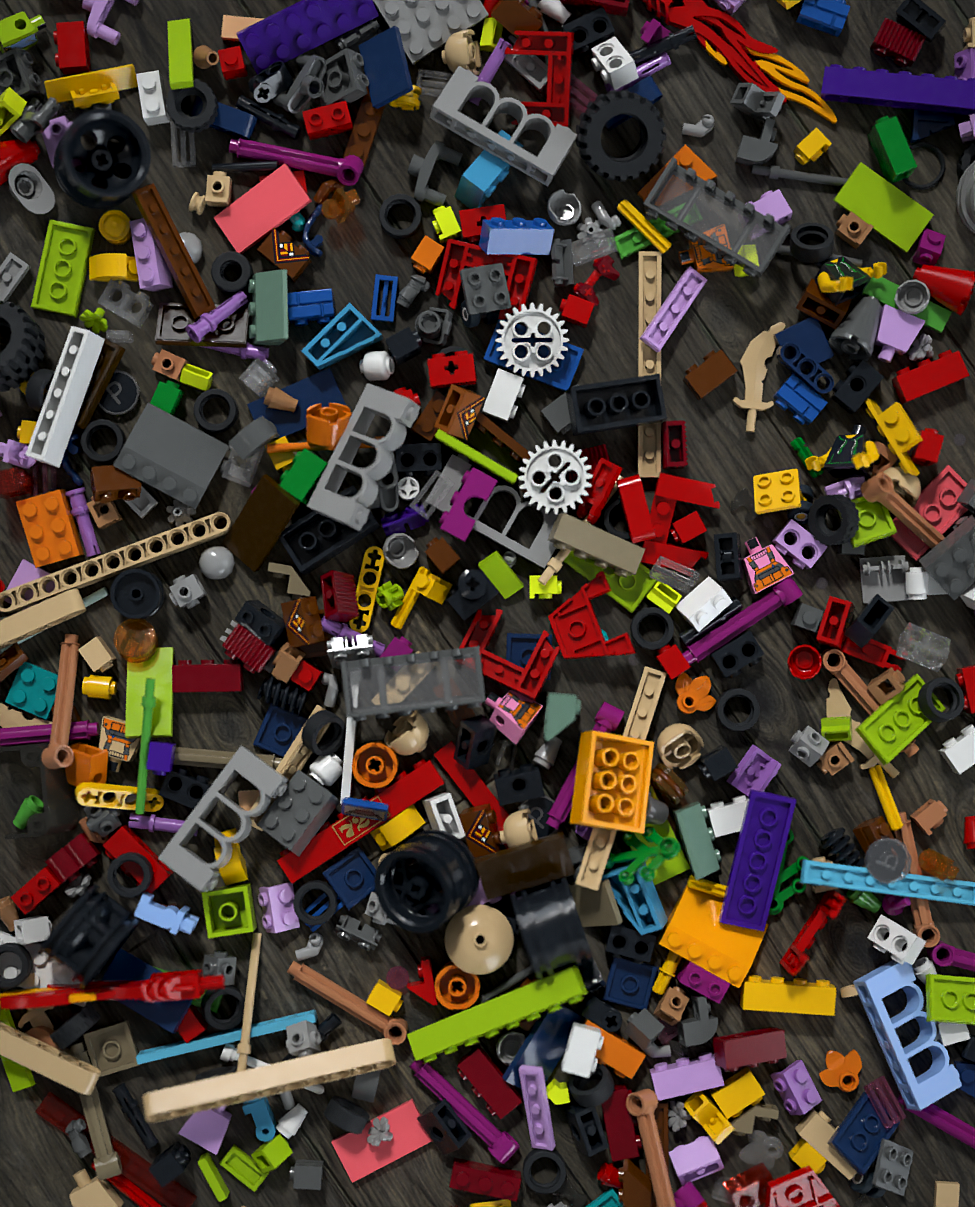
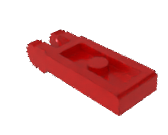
M602 457L600 458L592 474L593 478L588 482L592 487L585 489L589 495H582L581 497L583 503H580L576 511L577 517H585L590 509V504H592L587 522L593 525L597 522L601 515V509H603L623 469L622 467Z
M847 636L842 650H840L845 654L880 668L885 667L889 669L892 667L894 671L899 670L900 672L902 668L887 662L889 654L900 660H905L907 657L906 654L893 650L892 647L870 639L863 648H860Z

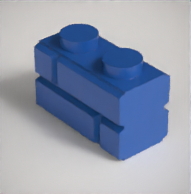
M804 0L796 22L838 37L843 29L850 6L846 5L845 0Z
M331 288L287 293L288 317L290 323H295V326H306L308 321L316 320L318 324H326L336 317L334 296Z
M794 374L785 381L773 396L776 399L775 404L784 411L786 409L790 410L794 414L792 416L793 419L801 425L804 423L809 425L828 403Z

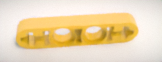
M377 546L369 547L364 554L355 595L357 596L356 600L359 609L363 611L369 610V615H363V621L366 622V625L357 629L354 619L349 621L351 629L359 633L365 632L370 626L378 592L377 588L379 587L385 561L383 550ZM374 550H377L378 555L381 556V559L375 562V567L379 566V571L372 568L365 569L366 564L371 566L372 559L368 555L369 553L372 554ZM367 572H372L376 575V581L372 585L364 583L363 577ZM362 594H367L371 597V603L367 607L359 605L358 599Z
M83 782L75 789L78 803L84 806L135 810L136 799L133 802H126L125 798L130 794L137 795V787ZM146 788V812H156L163 807L164 799L161 795H158L159 790ZM87 791H90V793L87 794L86 797H83L82 794H86ZM107 792H113V793H115V795H114V797H113L112 799H110V800H104V799H103V796H104L105 793H107Z

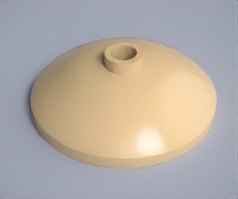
M472 905L463 908L452 917L446 928L445 947L450 959L458 968L471 974H488L497 970L507 961L513 949L514 937L509 921L500 911L487 905ZM479 935L484 937V943L477 944L476 937Z

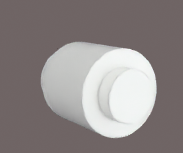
M910 567V572H905L906 594H908V600L927 599L929 576L928 571H924V567Z

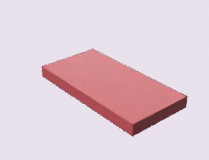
M283 164L213 218L236 252L243 254L312 201L290 168Z
M947 465L920 492V496L913 509L943 535L968 510L957 502L967 483ZM895 517L892 521L897 532L890 536L917 561L930 547Z
M413 1099L376 1117L379 1120L383 1116L388 1119V1124L390 1125L388 1131L393 1133L391 1141H381L379 1146H373L367 1142L369 1129L374 1127V1119L366 1123L361 1134L347 1132L332 1140L331 1143L352 1183L433 1141L417 1120L421 1114Z

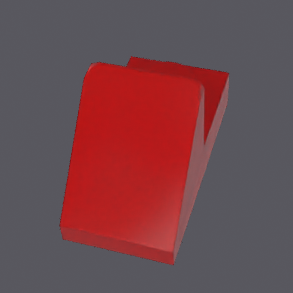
M430 956L421 957V964H417L419 978H424V980L407 983V988L430 1004L438 1005Z

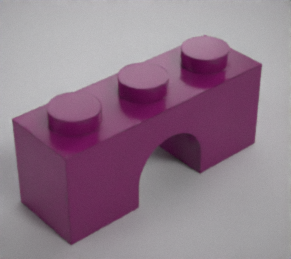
M474 467L471 472L468 470L465 472L461 483L464 484L461 491H455L450 500V503L453 504L450 511H444L439 521L442 524L441 530L463 542L466 541L476 523L475 520L465 514V503L471 498H479L487 502L497 484L496 479Z

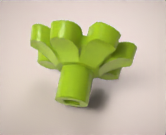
M97 308L94 313L90 310H85L79 316V319L84 321L83 324L87 328L92 326V331L95 334H99L100 330L106 332L108 329L107 320L102 318L105 314L102 308Z

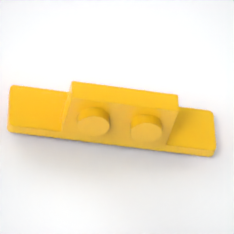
M133 64L44 81L48 99L52 97L57 103L72 100L74 107L82 109L89 108L92 104L113 103L116 99H120L118 91L138 87Z
M867 398L865 400L868 406L866 411L872 419H876L879 424L877 426L878 431L890 442L888 444L890 451L901 460L899 462L901 469L906 474L919 475L920 472L907 451L923 439L902 405L896 402L882 412L876 401Z

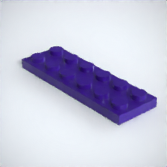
M301 0L237 32V37L258 74L274 62L282 61L285 63L378 17L379 13L372 0Z
M750 789L719 916L720 923L759 931L765 930L796 804L795 798Z

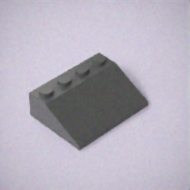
M148 402L113 466L196 509L229 445Z

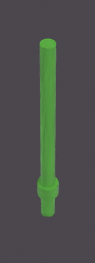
M146 678L145 696H142L141 706L144 708L136 814H144L148 775L146 767L151 738L153 707L156 705L154 678Z

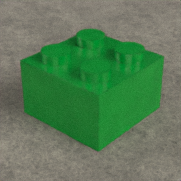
M304 448L302 452L299 451L292 461L294 463L293 466L282 474L279 481L281 482L280 486L284 490L308 505L328 463Z

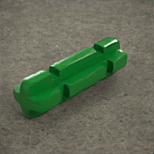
M797 437L791 441L790 445L794 451L797 450L798 457L806 467L805 460L813 456L808 447L804 446L805 442L803 439ZM821 468L820 471L811 469L808 472L812 478H817L824 471Z

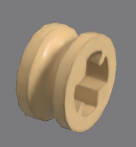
M195 192L189 204V211L193 212L195 210L198 215H201L206 206V195L199 196V193Z

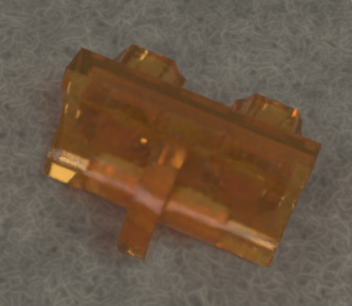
M343 187L336 189L332 198L327 199L322 204V214L327 219L337 218L338 224L342 223L349 213L355 211V205L359 204L360 198L355 189L347 192L344 191Z
M930 848L924 850L919 855L918 863L920 868L942 881L945 878L953 881L959 872V868L952 865L954 860Z

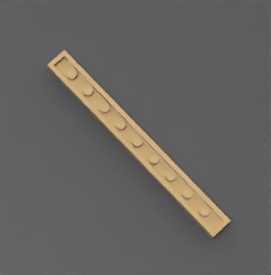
M660 251L638 252V377L660 374L661 379V350L660 352H655L640 340V337L661 307ZM661 423L638 426V474L640 478H658L659 472H661Z
M645 666L623 736L646 740L667 673ZM593 828L575 884L598 891L617 830Z

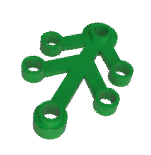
M651 826L646 827L642 835L647 842H654L657 845L655 847L649 848L637 838L634 832H624L622 841L627 846H633L636 850L612 854L610 851L605 869H611L616 863L634 860L618 876L622 884L627 886L633 883L634 874L650 857L656 856L648 866H644L640 870L642 879L650 882L655 878V870L665 860L673 859L679 854L680 843L671 837L662 838Z
M790 829L772 900H776V906L770 907L769 915H776L781 912L784 906L783 901L796 892L801 893L806 889V883H802L801 889L795 888V884L800 881V878H796L792 881L791 886L779 892L781 883L802 870V867L799 865L800 860H809L805 856H799L795 863L783 870L787 846L794 838L793 832Z

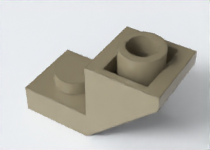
M269 562L268 572H273V577L286 579V576L290 575L287 593L293 594L292 599L306 598V596L312 597L311 590L293 566Z
M759 1102L756 1105L751 1106L750 1104L745 1107L743 1113L738 1117L728 1119L735 1128L732 1133L745 1136L746 1133L752 1134L755 1116L762 1121L778 1120L779 1110L776 1105Z

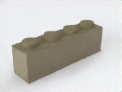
M565 513L557 515L548 541L553 542L555 548L563 551L569 549L574 552V556L584 560L586 558L594 560V565L604 569L607 567L615 570L614 573L625 578H627V575L636 574L645 551L642 547Z

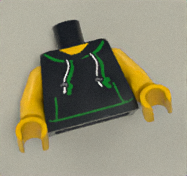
M842 256L831 261L826 259L825 261L814 263L820 269L815 278V283L834 305L862 295L872 277L879 279L887 273V264L885 262L874 263L873 269L872 267L859 268Z
M854 425L850 435H839L836 437L833 446L825 455L808 457L805 463L807 470L820 471L821 468H825L834 478L870 477L873 473L874 461L878 460L879 453L876 444L865 435L867 429L862 425Z

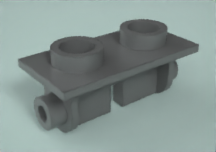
M372 19L350 30L334 41L340 51L349 48L359 53L360 44L382 33L377 20Z
M558 238L552 239L553 277L551 281H554L555 288L574 284L572 240L560 241Z
M341 915L338 921L341 926L336 925L334 929L337 936L345 941L351 939L357 942L358 947L366 951H370V949L375 951L378 944L374 941L379 943L382 936L379 930L364 924L362 931H360L358 927L361 921L349 915Z

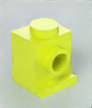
M440 206L432 211L435 218L432 224L436 233H441L439 235L441 244L446 243L448 238L455 239L462 236L451 206L447 208Z
M529 576V599H534V594H539V599H552V594L562 593V582L557 580V576H552L545 586L538 582L540 576Z

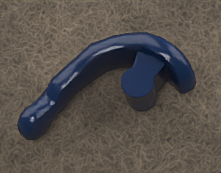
M319 205L313 211L303 229L304 247L315 257L323 255V251L318 249L323 244V237L316 235L310 241L309 231L317 217L324 211L325 207L323 205Z
M75 433L70 436L61 464L74 483L82 486L84 481L74 471L68 459V450L71 454L82 452V447L75 442V440L79 439V435Z

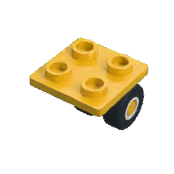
M798 469L755 475L753 477L756 514L787 509L789 520L793 519L798 524L808 523L809 509L813 505L810 502L814 499L813 490L807 485L800 484Z

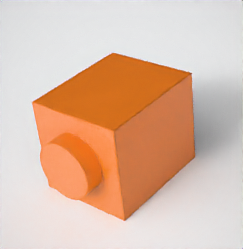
M425 235L411 257V262L414 264L413 268L423 274L425 271L431 274L443 256L445 247Z

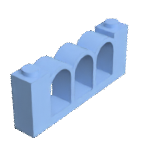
M891 960L853 981L907 1109L922 1110L961 1087L962 1084L957 1069L953 1064H949L948 1051L944 1045L934 1041L936 1037L935 1022L927 1021V1013L921 1011L924 998L920 988L913 983L916 980L913 966L907 962H904L902 965L895 960ZM901 988L906 993L907 1005L901 1013L889 1018L882 998ZM915 1018L920 1027L919 1036L913 1043L902 1048L894 1029ZM928 1048L932 1054V1065L925 1073L915 1078L907 1059Z

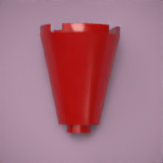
M19 139L0 142V186L8 181L10 170L15 165L21 163L30 165L38 159L37 154L40 153V149L35 140H29L27 143H23Z
M923 264L922 268L917 267L912 280H919L925 283L932 298L957 315L962 316L973 294L975 271Z

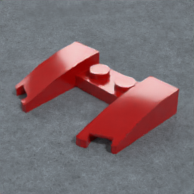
M515 31L514 34L519 37L512 49L506 48L505 54L548 55L547 102L520 101L525 106L527 115L541 114L549 118L554 126L557 124L566 127L571 126L570 96L574 32ZM517 120L511 122L512 125H518Z
M448 238L435 294L437 296L441 293L451 300L449 306L456 309L462 289L460 270L467 269V267L473 268L502 263L505 276H508L507 287L511 302V308L500 310L498 319L504 320L506 319V313H513L512 308L515 307L520 312L521 304L526 306L538 260L523 255L486 254L479 245Z
M659 472L650 509L655 539L643 541L642 548L645 551L641 562L693 573L696 571L693 566L701 557L706 559L709 553L667 543L677 500L720 508L719 501L714 502L711 490L716 487L715 484Z
M496 609V615H482V610H478L459 648L479 646L483 676L515 690V692L536 702L560 651L559 646L553 649L546 640L550 635L544 630L524 669L486 651L503 614V610ZM475 657L454 659V663L474 673L476 672Z
M835 890L826 891L779 963L790 974L796 976L810 957L804 950L812 946L815 941L813 936L818 929L822 930L828 921L826 917L829 915L836 919L847 899Z

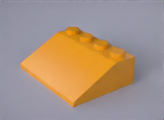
M594 730L581 732L570 824L644 833L654 742Z
M686 885L668 917V922L657 937V942L740 988L753 963L769 924L766 923L764 931L720 923L719 916L723 899L689 888Z

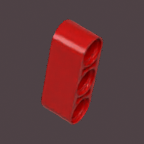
M639 474L618 479L616 481L631 542L635 544L655 539Z

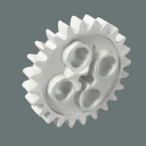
M530 303L529 309L524 304H521L520 312L514 307L512 308L514 315L511 316L506 313L505 316L508 321L499 322L504 328L503 330H496L501 335V338L495 339V342L501 343V346L496 351H503L504 353L499 358L500 360L507 358L508 361L505 367L514 365L513 373L521 369V376H525L527 371H529L530 377H534L535 371L538 372L539 376H543V369L551 373L550 365L558 367L559 364L556 359L563 360L565 358L561 351H568V348L563 346L564 342L569 341L568 338L563 337V334L567 333L568 329H561L565 322L556 321L559 316L558 313L553 316L550 315L551 307L543 311V304H540L537 309H535L534 303ZM518 322H522L526 326L524 335H518L515 332V325ZM541 322H545L549 326V332L546 335H541L538 332L537 328ZM533 334L534 338H551L552 342H537L531 347L529 342L514 343L512 339L529 338ZM518 345L526 348L527 352L524 358H518L515 355V348ZM541 345H545L549 349V355L546 358H541L538 355L537 351Z
M553 440L550 447L545 441L543 449L536 445L537 453L534 454L528 451L531 459H523L522 461L527 466L519 468L520 471L525 473L524 476L518 477L519 480L525 481V484L520 486V489H527V492L523 495L524 498L531 496L532 499L529 504L533 505L537 502L538 511L544 506L546 514L550 512L551 508L554 509L555 515H558L559 508H562L566 514L567 506L569 505L575 510L574 502L577 501L582 504L583 501L580 496L589 495L584 490L585 487H592L590 483L586 482L587 479L593 478V475L586 474V471L591 469V465L584 466L588 458L583 457L580 459L579 456L582 450L574 453V445L572 444L569 448H566L565 441L560 446H557L556 440ZM554 455L561 457L562 461L558 467H551L549 465V459ZM567 462H570V466L559 476L561 481H554L544 493H541V489L552 480L551 473L557 474ZM569 471L577 472L578 479L576 482L568 483L565 476ZM543 472L546 479L542 484L534 483L533 476L535 473ZM560 488L562 490L561 498L558 500L551 499V489Z

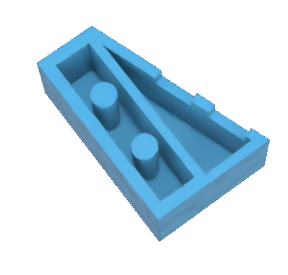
M633 861L604 870L601 880L609 879L616 902L624 910V915L641 935L660 930L668 922V918L653 881L646 882L640 876V870L646 866V863L634 874L633 883L627 886L622 884L618 876Z

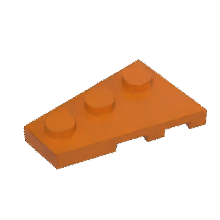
M686 144L673 156L677 159L679 166L686 170L692 168L696 171L697 176L705 181L708 179L713 180L718 176ZM670 160L638 192V196L642 198L644 201L646 200L649 193L655 186L656 182L662 175ZM673 175L654 205L661 207L684 193L694 190L695 187Z

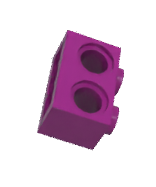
M687 959L677 975L679 982L720 1004L730 986V983Z

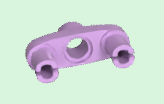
M83 0L82 8L90 12L87 34L117 45L121 36L120 32L103 25L115 0ZM125 0L135 6L139 2V0Z

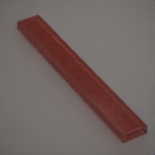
M49 1092L35 1112L64 1133L72 1120L83 1119L86 1123V1129L83 1132H85L92 1153L95 1155L85 1116ZM110 1135L113 1150L117 1151L120 1158L122 1175L167 1207H191L197 1198L196 1195L175 1180H172L162 1188L148 1170L151 1163Z

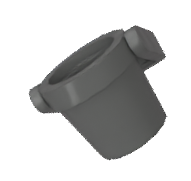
M430 307L429 311L422 312L417 316L415 330L419 337L422 338V343L436 346L446 345L452 326L453 314L451 311ZM438 313L446 314L444 321Z
M649 792L645 824L661 825L667 820L668 806L664 802L651 797V792Z

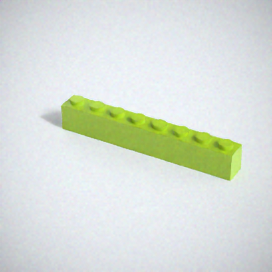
M570 967L407 1034L415 1060H424V1063H429L438 1059L436 1055L444 1052L445 1055L458 1051L457 1046L465 1044L466 1047L478 1043L477 1038L496 1036L499 1034V1029L506 1027L507 1030L518 1027L520 1026L519 1021L526 1018L529 1022L540 1018V1013L546 1010L549 1013L560 1010L563 1003L569 1001L571 1005L583 1000L582 996L588 993L578 967Z

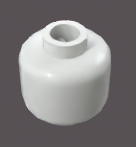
M369 351L360 360L359 367L360 372L364 373L368 380L374 381L387 380L394 373L395 365L393 357L386 351Z
M334 753L327 756L319 755L310 765L311 773L309 776L322 787L324 785L331 786L343 774V768L340 765L342 760Z

